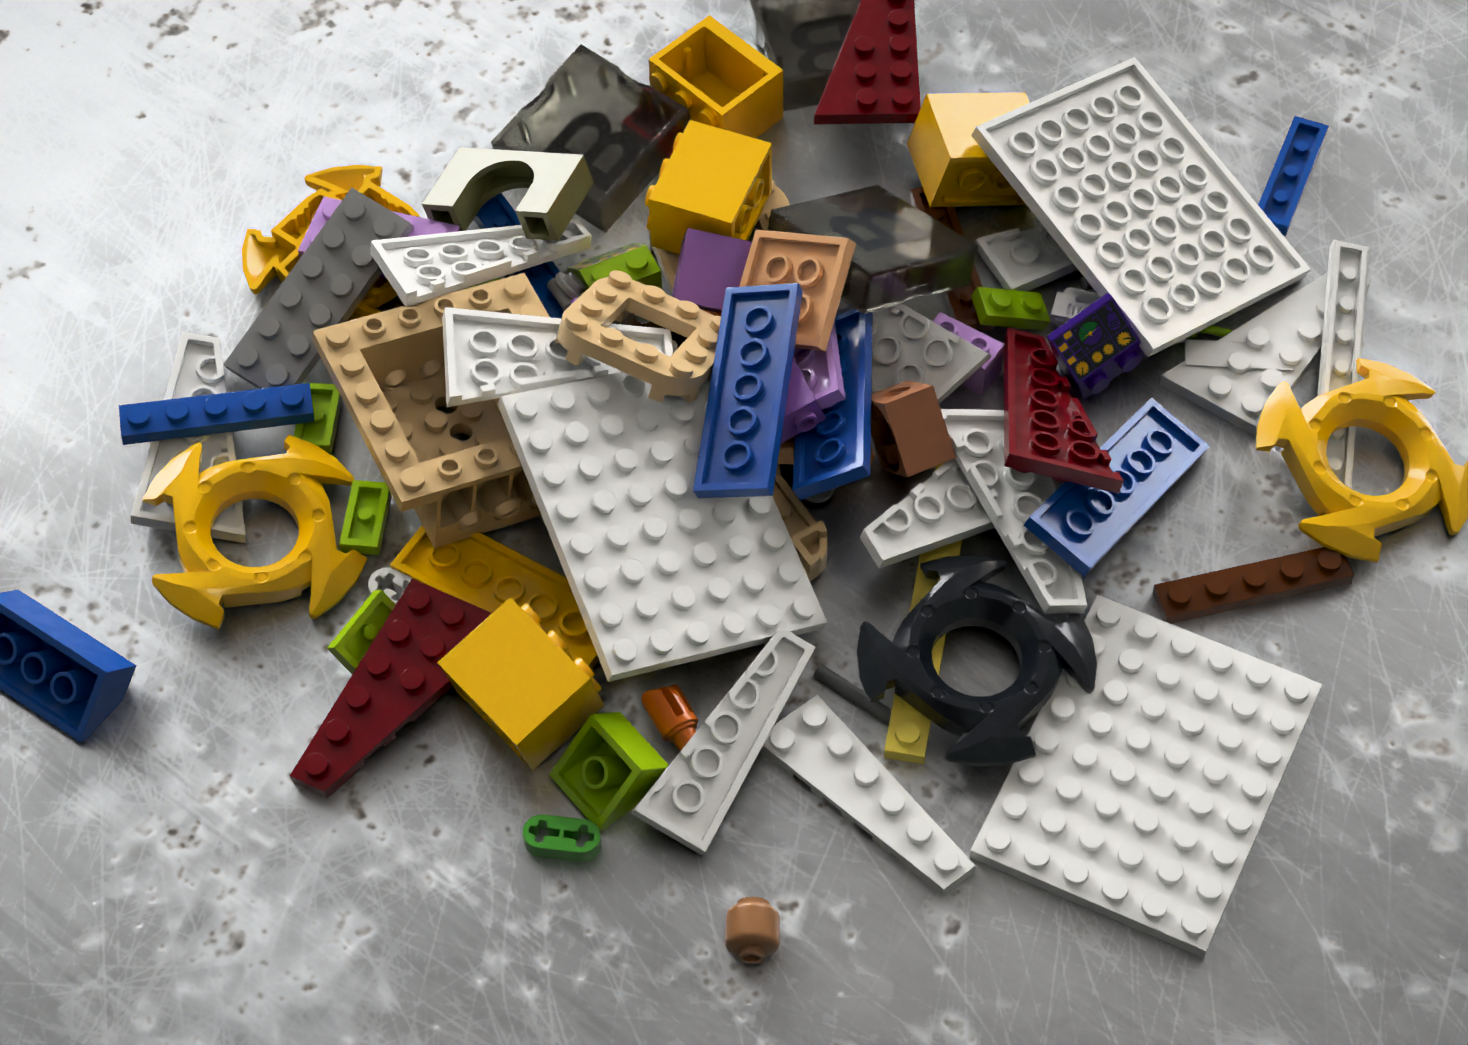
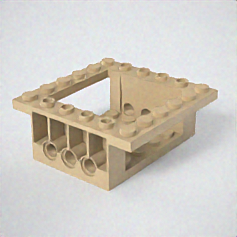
M525 273L441 295L411 306H401L317 329L312 334V341L400 511L403 512L414 508L434 549L470 538V535L478 532L483 534L540 515L537 502L497 405L500 398L452 406L455 411L449 414L437 410L438 407L447 406L442 323L445 307L550 317ZM456 433H463L468 435L470 439L459 441L451 436Z

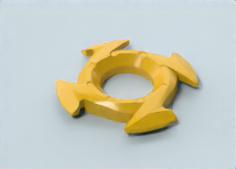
M349 165L331 167L308 174L304 177L305 183L316 190V192L304 199L271 230L272 237L263 236L261 230L247 228L242 246V264L250 291L254 295L260 293L276 275L283 283L299 261L298 249L323 196L343 200L349 190L354 188L390 211L420 216L409 204L379 187L381 186L383 173L381 166ZM378 277L347 321L382 312L375 308L380 307L397 296L389 281Z
M1357 358L1356 372L1364 377V380L1322 394L1305 404L1302 409H1300L1289 384L1286 381L1279 383L1264 404L1256 431V450L1270 452L1274 446L1284 448L1281 452L1283 459L1307 503L1318 514L1317 517L1306 518L1300 521L1298 528L1301 532L1323 547L1334 550L1344 556L1377 563L1382 543L1374 537L1416 523L1428 515L1437 504H1439L1448 533L1453 536L1459 532L1468 518V461L1464 466L1455 464L1427 419L1408 401L1429 399L1436 391L1405 371L1382 362ZM1355 426L1369 428L1385 436L1396 447L1403 461L1404 478L1400 488L1386 495L1371 496L1356 492L1343 484L1333 473L1328 463L1326 448L1330 435L1339 429Z
M288 435L284 440L286 454L229 461L210 467L200 472L202 444L200 442L172 458L154 477L142 502L153 506H158L163 502L173 505L178 556L184 573L155 574L152 576V585L174 608L192 620L218 630L225 618L224 610L221 607L222 604L226 608L282 602L302 596V590L311 586L309 617L317 619L344 598L356 584L367 562V558L354 549L347 554L337 550L330 501L321 484L352 486L354 480L353 475L337 458L317 445L292 435ZM248 499L268 500L282 506L291 514L298 527L299 535L295 546L284 558L267 566L247 567L231 562L217 550L211 538L212 526L224 509L236 502Z

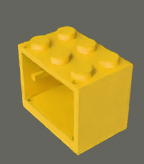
M710 15L648 59L651 107L684 129L688 122L692 120L757 138L783 118V69Z
M1026 93L926 94L907 146L930 207L1026 205L971 136L976 126L1028 104L1029 100Z
M690 120L684 132L677 134L671 157L663 160L659 171V179L656 185L649 187L646 194L645 206L649 207L647 230H650L651 246L680 255L683 235L688 228L748 241L772 192V143Z
M510 597L437 663L455 691L533 771L582 727L591 714H596L605 705L598 694L602 687L593 678L595 674L580 657L574 660L567 651L568 646L553 630L549 633L540 624L542 620L528 604L525 603L520 607Z

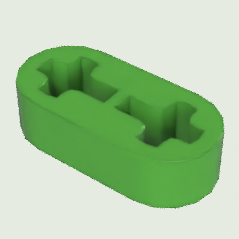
M542 814L529 818L523 827L524 845L527 851L534 856L587 862L594 859L602 848L601 834L598 826L586 819ZM540 830H548V836L544 837L543 842H537L535 836L539 835ZM581 834H586L589 837V841L585 842L584 847H578L576 840L580 839Z

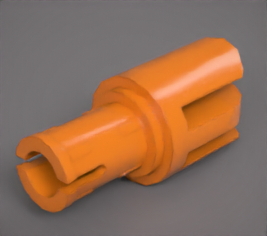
M677 684L644 692L641 697L642 704L664 741L674 742L680 752L696 732L695 729L699 721Z

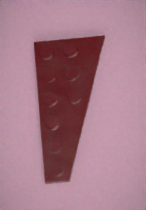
M861 0L815 111L814 125L915 123L921 105L914 0Z
M1007 328L1003 340L1004 466L1013 468L1021 473L1031 472L1051 477L1059 482L1068 481L1119 494L1124 481L1119 472L1111 470L1109 465L1112 459L1107 450H1100L1096 442L1098 434L1078 398H1072L1069 393L1071 387L1066 377H1060L1056 370L1058 362L1044 336Z
M411 579L290 774L293 783L326 798L331 796L364 766V761L382 745L386 747L396 738L395 733L410 720L414 722L453 687L437 662L492 613Z

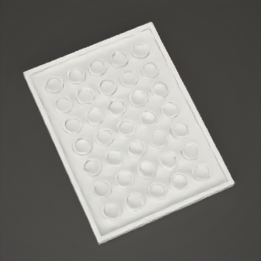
M1135 57L975 127L971 135L1100 297L1108 292L1111 294L1140 339V348L1148 357L1305 278L1311 270Z
M625 372L504 395L498 401L497 405L608 682L768 643L780 627L797 636L821 630L827 623L773 496L698 498L693 492L712 373L701 385L697 398L690 403L683 396L665 395L662 403L649 399L648 396L652 385Z
M1097 595L1084 620L1093 638L1097 660L1095 689L1091 694L1086 693L1062 668L1055 691L1039 711L1027 735L1031 736L1036 756L1013 763L970 850V858L1204 958L1317 700L1322 684Z

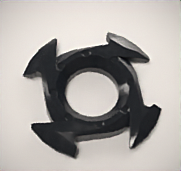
M980 555L946 556L920 563L925 577L936 580L937 584L904 618L894 635L893 642L867 621H864L860 626L856 654L860 681L869 702L872 703L884 699L885 690L895 687L894 693L943 730L958 737L966 733L962 739L946 751L945 759L949 762L973 766L1008 765L1035 757L1036 752L1031 736L1021 735L1020 731L1051 698L1059 683L1062 668L1086 693L1091 694L1095 689L1097 660L1093 638L1082 615L1069 614L1067 622L1058 623L1013 592L987 583V580L1005 570L1008 562L1004 559ZM979 626L991 629L1006 638L1014 647L1020 662L1019 676L1010 687L995 695L970 696L960 693L948 686L934 668L932 650L936 642L947 632L959 627Z

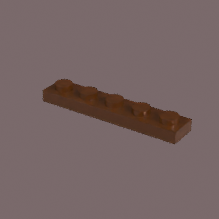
M923 187L910 189V200L919 226L922 230L931 234L924 237L951 317L979 332L994 329V326L980 324L971 298L977 286H983L954 206L930 207Z
M1322 547L1155 584L1152 593L1163 621L1174 624L1352 584L1354 574L1346 556Z

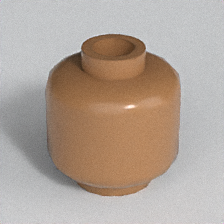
M745 897L738 900L734 906L728 909L725 916L724 942L727 950L733 955L738 956L741 962L747 964L761 963L765 960V957L774 954L778 950L780 945V915L770 905L769 901L760 897Z

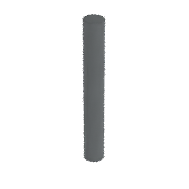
M823 664L818 666L813 675L815 679L889 726L892 709L880 701L870 703L863 690Z

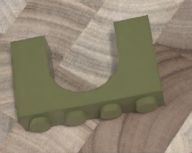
M459 147L423 201L422 206L428 219L460 226V231H466L481 207L492 197L511 189L529 188L515 210L526 238L558 241L594 182L583 155Z

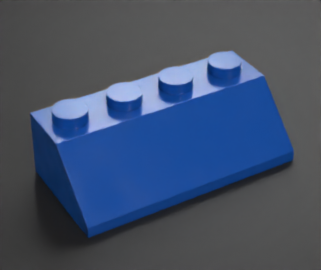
M17 589L1 592L0 690L79 742L86 741L124 700L137 665Z

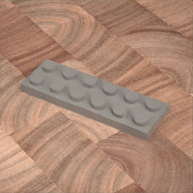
M351 188L224 362V366L258 389L302 384L321 358L312 341L313 331L347 322L382 273L370 254L371 241L408 237L413 230L412 224L354 188Z

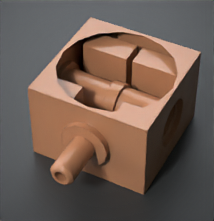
M906 380L871 394V436L882 470L910 477L956 459L933 385Z

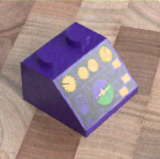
M1109 292L1047 335L1052 352L1058 362V368L1083 399H1086L1091 394H1098L1105 390L1111 380L1122 372L1126 373L1133 370L1140 363L1141 359L1145 357L1144 351L1139 346L1141 343L1140 339Z

